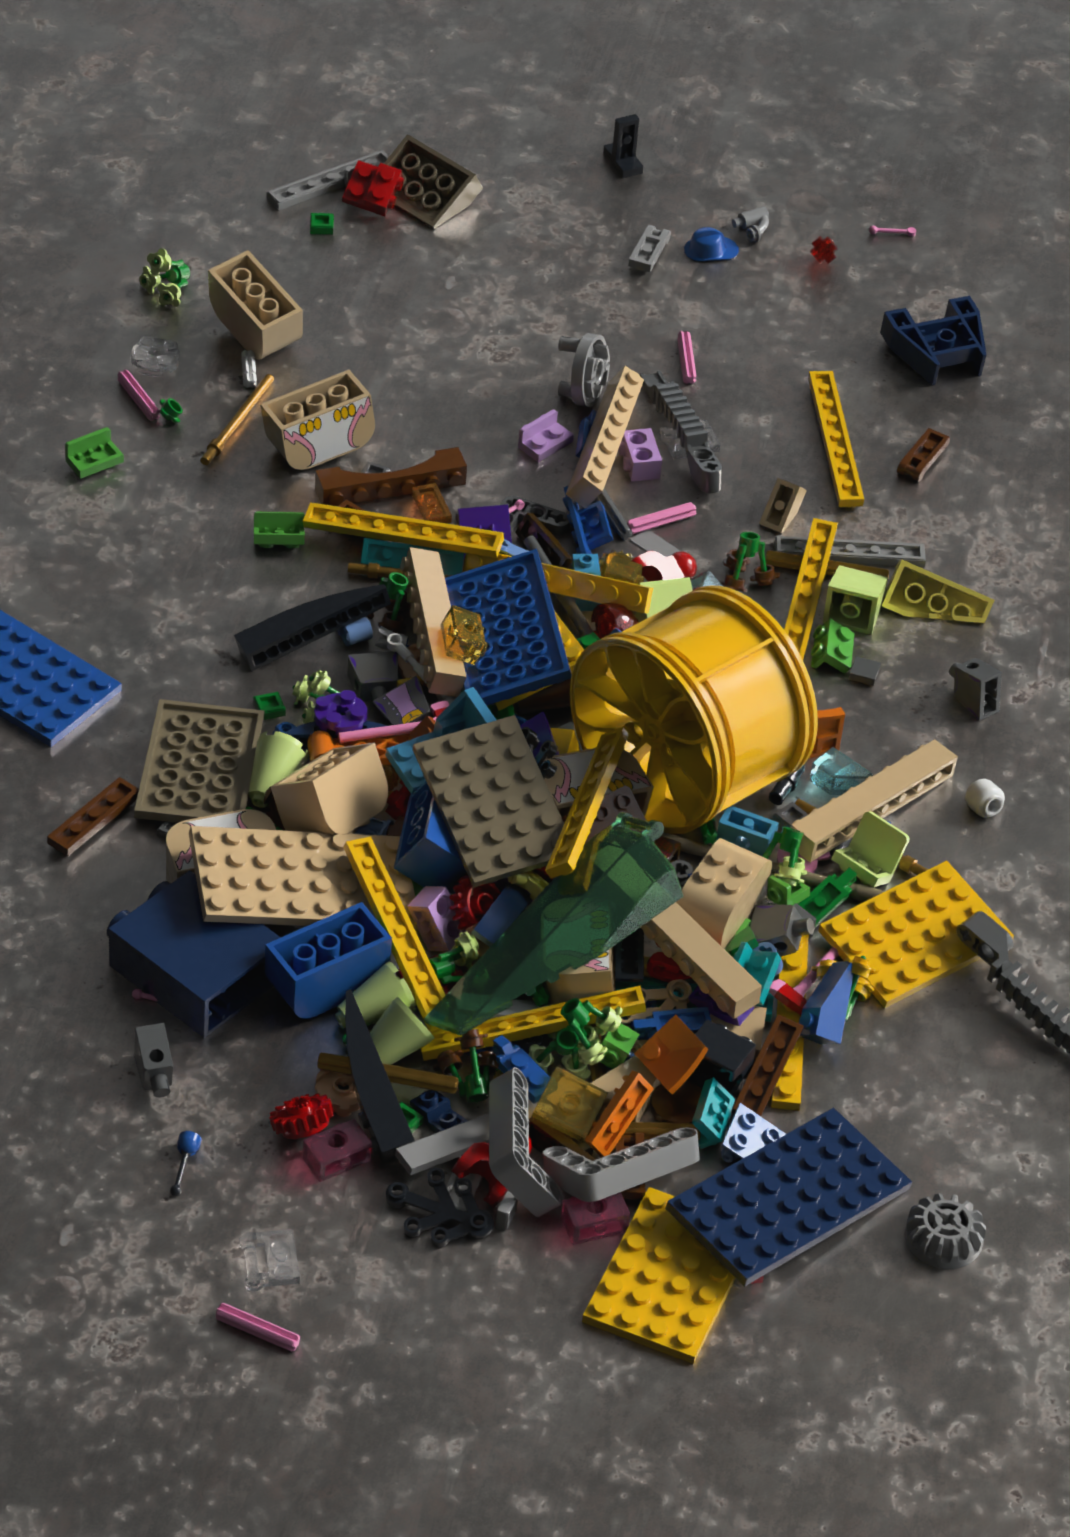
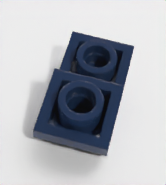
M428 1090L410 1100V1106L413 1110L424 1116V1123L435 1134L468 1121L453 1111L450 1100L438 1091Z

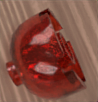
M615 602L597 605L593 609L591 623L595 622L596 628L593 632L599 639L608 636L615 627L624 631L639 623L631 610Z

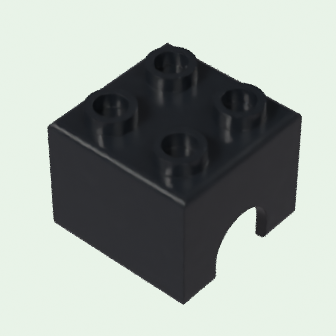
M707 1019L695 1035L708 1048V1051L686 1081L692 1082L703 1089L704 1082L714 1077L736 1100L753 1067L756 1044L748 1037L739 1036L728 1030L724 1025L716 1024Z

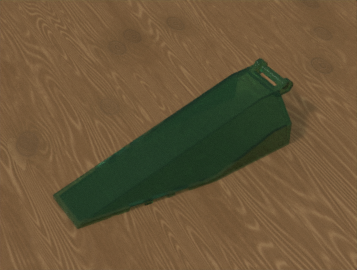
M620 812L614 823L593 836L583 846V851L579 856L574 871L565 876L555 877L424 1018L425 1023L461 1036L496 1014L513 1006V999L524 993L527 996L536 993L535 987L546 980L553 983L560 979V972L569 967L575 970L602 955L684 897L675 868L653 842L663 834V823L656 820L645 821L634 818L630 813ZM629 828H633V829L640 830V831H643V832H642V833H641V832H637V831H634V830H630Z

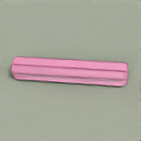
M680 331L677 341L684 383L693 384L696 381V370L691 335L688 331Z
M128 370L118 372L117 380L150 421L159 419L160 410Z
M692 502L631 519L627 524L632 530V534H636L696 515V507Z
M221 1303L217 1308L216 1319L291 1352L295 1351L299 1345L300 1336L225 1303Z

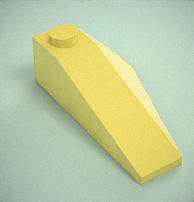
M899 560L881 606L908 617L985 623L995 600L907 561Z

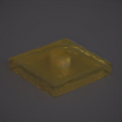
M556 1067L531 1117L584 1142L608 1092Z

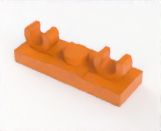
M632 1070L629 1076L624 1075L622 1077L625 1082L620 1089H614L615 1095L601 1114L598 1122L591 1123L593 1129L590 1134L582 1136L583 1140L600 1157L610 1155L654 1089L639 1072Z

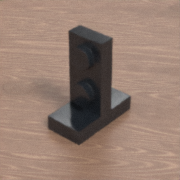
M636 114L615 119L613 143L604 145L603 153L622 178L643 174L644 166L636 157L640 121Z

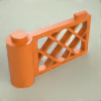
M319 730L313 732L308 737L307 747L311 762L333 748L375 742L381 764L391 765L385 756L386 749L409 741L412 738L409 734L339 743L338 738H332L328 732Z

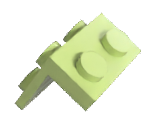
M871 811L865 812L849 847L835 850L831 860L839 864V868L844 872L850 867L857 873L860 882L866 886L877 887L890 882L907 847L909 836Z

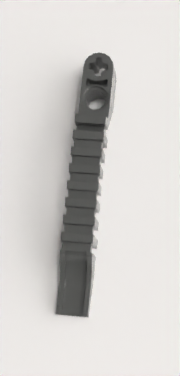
M660 370L657 373L647 375L640 373V377L644 379L642 385L652 403L656 404V411H660L661 414H664L665 418H668V422L672 423L673 430H676L677 438H680V446L682 448L685 447L692 479L702 492H719L722 485V465L708 445V432L704 430L703 423L699 422L700 418L695 416L694 409H691V404L687 403V398L683 396L682 390H679V385L674 381L668 383Z
M977 911L958 925L956 931L960 940L991 966L987 980L991 983L997 980L995 989L1000 993L1004 992L1006 994L1005 998L1009 1002L1013 1000L1016 1003L1015 1008L1019 1011L1023 1009L1026 1012L1025 1017L1028 1020L1033 1019L1035 1021L1034 1026L1039 1030L1043 1028L1045 1030L1044 1035L1049 1039L1052 1037L1055 1040L1054 1044L1058 1048L1062 1046L1067 1053H1070V1021L1066 1023L1070 1010L1065 1007L1055 1015L1054 1012L1059 1003L1052 1000L1045 1006L1044 1002L1048 996L1042 991L1035 996L1034 993L1038 986L1034 982L1025 987L1030 976L1024 972L1017 977L1022 964L1018 961L1012 964L1009 961L1008 951L1014 945L1010 934L982 911Z

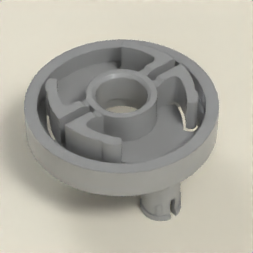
M592 333L585 334L581 339L562 335L558 343L559 351L573 352L575 356L572 365L571 382L561 380L558 385V395L572 397L574 403L578 406L592 407L597 402L603 386H606L608 382L610 364L607 363L610 361V354L606 341L602 335Z

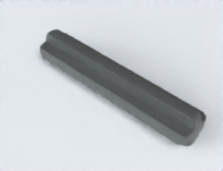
M604 488L603 492L595 500L596 502L601 501L604 505L607 518L621 540H627L628 537L632 536V530Z

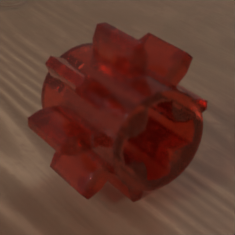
M819 236L811 243L814 248L810 252L820 264L824 261L829 264L837 258L835 252L839 249L829 236L825 239Z

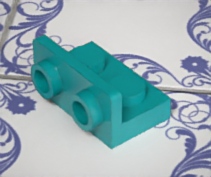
M741 942L738 951L734 955V959L762 985L760 1002L756 1005L763 1006L781 957L777 952L752 950L748 942Z
M714 1077L704 1082L692 1124L701 1132L700 1139L698 1140V1146L701 1149L722 1142L735 1098Z

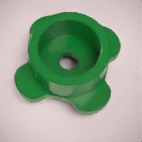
M172 398L166 401L161 399L159 401L161 415L168 421L173 420V422L179 423L180 419L178 416L183 412L182 407Z

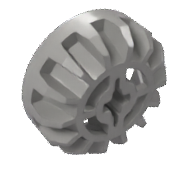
M942 1193L934 1195L933 1200L929 1197H923L919 1200L918 1205L911 1207L904 1234L909 1250L920 1261L936 1268L956 1269L972 1263L979 1256L984 1243L986 1226L983 1224V1215L978 1210L973 1211V1204L966 1200L963 1204L958 1203V1196L954 1194L950 1200H944ZM959 1214L967 1219V1228L961 1224Z

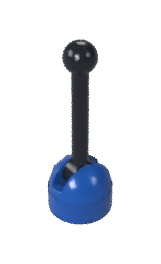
M183 1131L179 1134L177 1149L182 1154V1159L175 1184L170 1188L172 1196L177 1197L182 1192L180 1185L188 1156L195 1155L200 1149L202 1138L195 1132Z

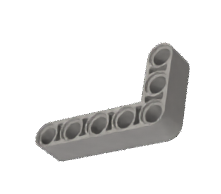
M514 1067L490 1081L489 1165L495 1178L533 1215L540 1217L563 1204L565 1199L559 1185L529 1157L528 1083L524 1074Z
M687 1127L670 1131L594 1161L563 1146H553L543 1151L545 1172L559 1185L561 1190L585 1202L604 1199L692 1165L700 1160L697 1130Z

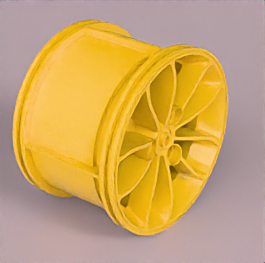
M710 585L697 588L675 600L668 608L622 632L605 636L592 643L578 657L571 676V713L582 750L596 748L601 735L624 727L629 734L624 750L636 758L654 786L645 820L649 827L670 834L691 832L712 820L720 812L769 784L778 782L793 774L807 762L816 742L818 730L816 699L809 674L799 652L784 629L768 611L750 597L728 587Z

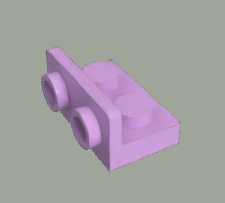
M554 409L541 415L531 423L524 425L519 430L518 448L538 463L569 445L574 439L573 433L557 423L558 412Z

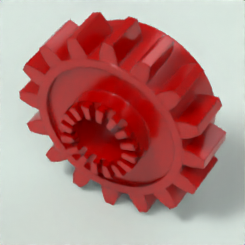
M469 877L459 880L460 884L453 886L456 894H452L449 897L454 901V905L449 906V910L455 911L456 915L452 919L453 921H460L459 930L467 929L479 922L501 894V891L495 886L494 882L473 888Z
M319 1093L313 1096L306 1094L304 1097H294L289 1101H284L283 1106H276L275 1111L270 1112L271 1117L269 1119L272 1129L277 1135L282 1134L286 1139H300L314 1135L326 1128L330 1122L329 1118L334 1116V1110L331 1100L326 1094L322 1096Z

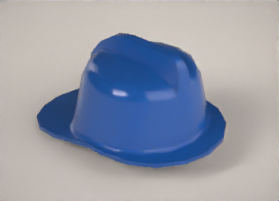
M702 227L697 229L691 239L686 242L684 253L695 261L728 260L737 256L739 247L734 241L724 237L720 231L711 227Z

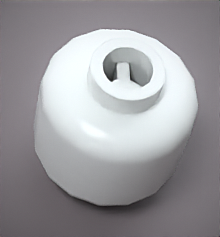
M979 779L973 782L968 787L965 795L968 807L984 818L998 814L1003 808L1005 800L1003 791L988 779Z

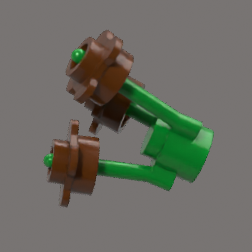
M742 532L740 534L738 549L730 550L726 555L727 559H723L722 562L724 566L734 571L733 576L726 575L725 580L720 581L719 584L739 592H747V589L744 588L745 579L740 578L739 574L740 572H745L746 565L750 564L748 557H754L757 552H759L760 566L754 569V575L750 577V581H757L759 585L767 586L773 583V579L780 577V573L774 572L772 565H766L765 543L760 542V535L754 532Z
M390 573L388 579L382 578L379 585L384 584L386 586L391 602L385 608L393 612L385 613L382 622H378V626H382L394 633H402V629L406 628V624L403 623L404 618L398 615L399 610L406 612L410 608V605L407 603V592L405 591L409 581L401 573ZM372 613V614H370V615H368V616H365V617H366V618H369V619H373V618H374V613Z
M468 1028L466 1031L461 1032L462 1037L454 1038V1042L460 1041L461 1050L453 1052L450 1049L440 1053L437 1057L438 1062L433 1065V1069L435 1071L440 1070L443 1075L452 1074L453 1077L458 1078L460 1097L466 1096L468 1102H480L489 1097V1077L498 1072L499 1063L496 1061V1055L493 1052L482 1051L479 1054L476 1053V1048L484 1046L483 1038H487L488 1034H479L478 1029ZM469 1049L473 1074L466 1076V1081L463 1083L457 1071L463 1065L460 1059L464 1054L462 1050Z

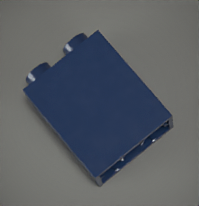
M190 870L172 883L168 881L159 883L152 890L146 902L132 912L128 910L119 912L113 917L107 927L109 966L144 993L153 995L157 999L156 1002L203 1038H206L274 987L266 978L264 972L265 944L281 937L263 924L204 922L196 874Z

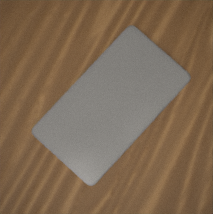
M650 530L640 532L631 539L632 542L647 552L652 550L666 557L679 552V549Z

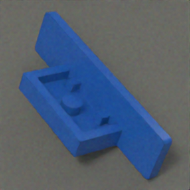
M569 486L563 487L565 497L562 499L566 509L570 511L567 514L569 523L575 529L571 533L574 541L579 545L576 548L577 554H592L591 550L613 541L604 505L601 501L589 505L586 509H579L578 503L566 495Z

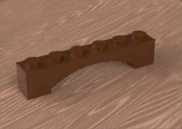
M459 447L436 450L435 455L418 465L392 472L357 473L341 470L340 467L315 470V491L321 504L338 506L346 499L352 503H359L466 485L467 464Z

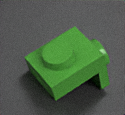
M774 875L768 877L767 898L778 905L798 904L810 896V887L804 883H796V887H791Z
M620 1024L616 1031H609L601 1043L608 1050L603 1054L604 1057L599 1062L611 1069L624 1063L640 1034L623 1024Z

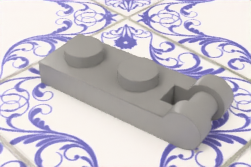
M648 225L629 258L628 266L641 271L651 272L664 246L669 242L671 231L663 229V231L657 230L655 226Z

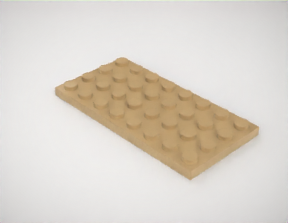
M191 826L189 830L204 922L308 926L360 902L375 917L343 848L346 841L371 836L414 929L418 930L417 923L414 922L407 907L415 898L412 880L394 869L400 836L332 835L323 832Z

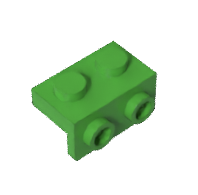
M108 427L65 443V462L80 479L124 462V454L111 441V430Z
M254 512V544H259L263 548L273 547L274 544L284 545L286 548H298L299 545H305L303 526L305 514L303 512Z
M831 618L823 625H819L813 633L814 643L811 651V667L816 669L825 661L845 674L851 669L855 633Z

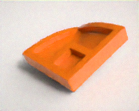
M841 707L817 710L818 730L816 742L809 759L839 751L845 720V712Z
M675 1014L634 1054L673 1095L700 1064L708 1048Z

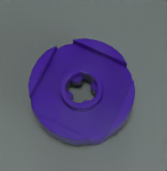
M351 690L320 696L316 699L314 721L322 731L327 732V729L333 730L335 735H338L340 732L361 730L363 723L367 721V706Z

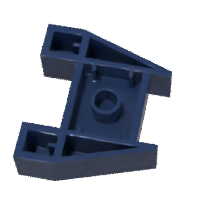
M970 295L949 299L945 317L931 321L915 323L906 308L884 312L880 334L889 349L931 385L936 384L940 367L970 362L977 375L982 376L987 354L980 311Z

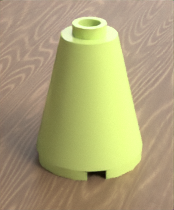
M277 731L274 732V735H267V732H263L259 736L248 793L251 802L255 806L260 808L268 807V803L264 804L266 790L306 764L309 753L307 750L304 752L301 749L303 744L299 740Z
M392 962L384 964L353 992L367 1027L378 1022L396 997H399L412 1013L417 1011L414 1007L416 1002L404 978L400 979L398 976H395L394 973L399 970ZM346 999L337 1006L338 1013L335 1014L342 1029L346 1028Z
M396 997L390 1003L370 1032L382 1063L389 1065L431 1043L435 1038L399 997Z

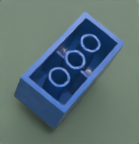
M425 781L409 796L394 869L422 887H446L448 890L459 878L465 875L466 870L430 788Z
M360 902L265 944V976L298 1017L312 1018L337 1007L346 999V991L351 989L353 993L387 962H391L392 937L366 906Z

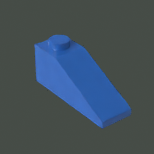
M851 962L832 963L802 1008L799 1024L804 1025L799 1037L821 1045L841 1044L854 975Z

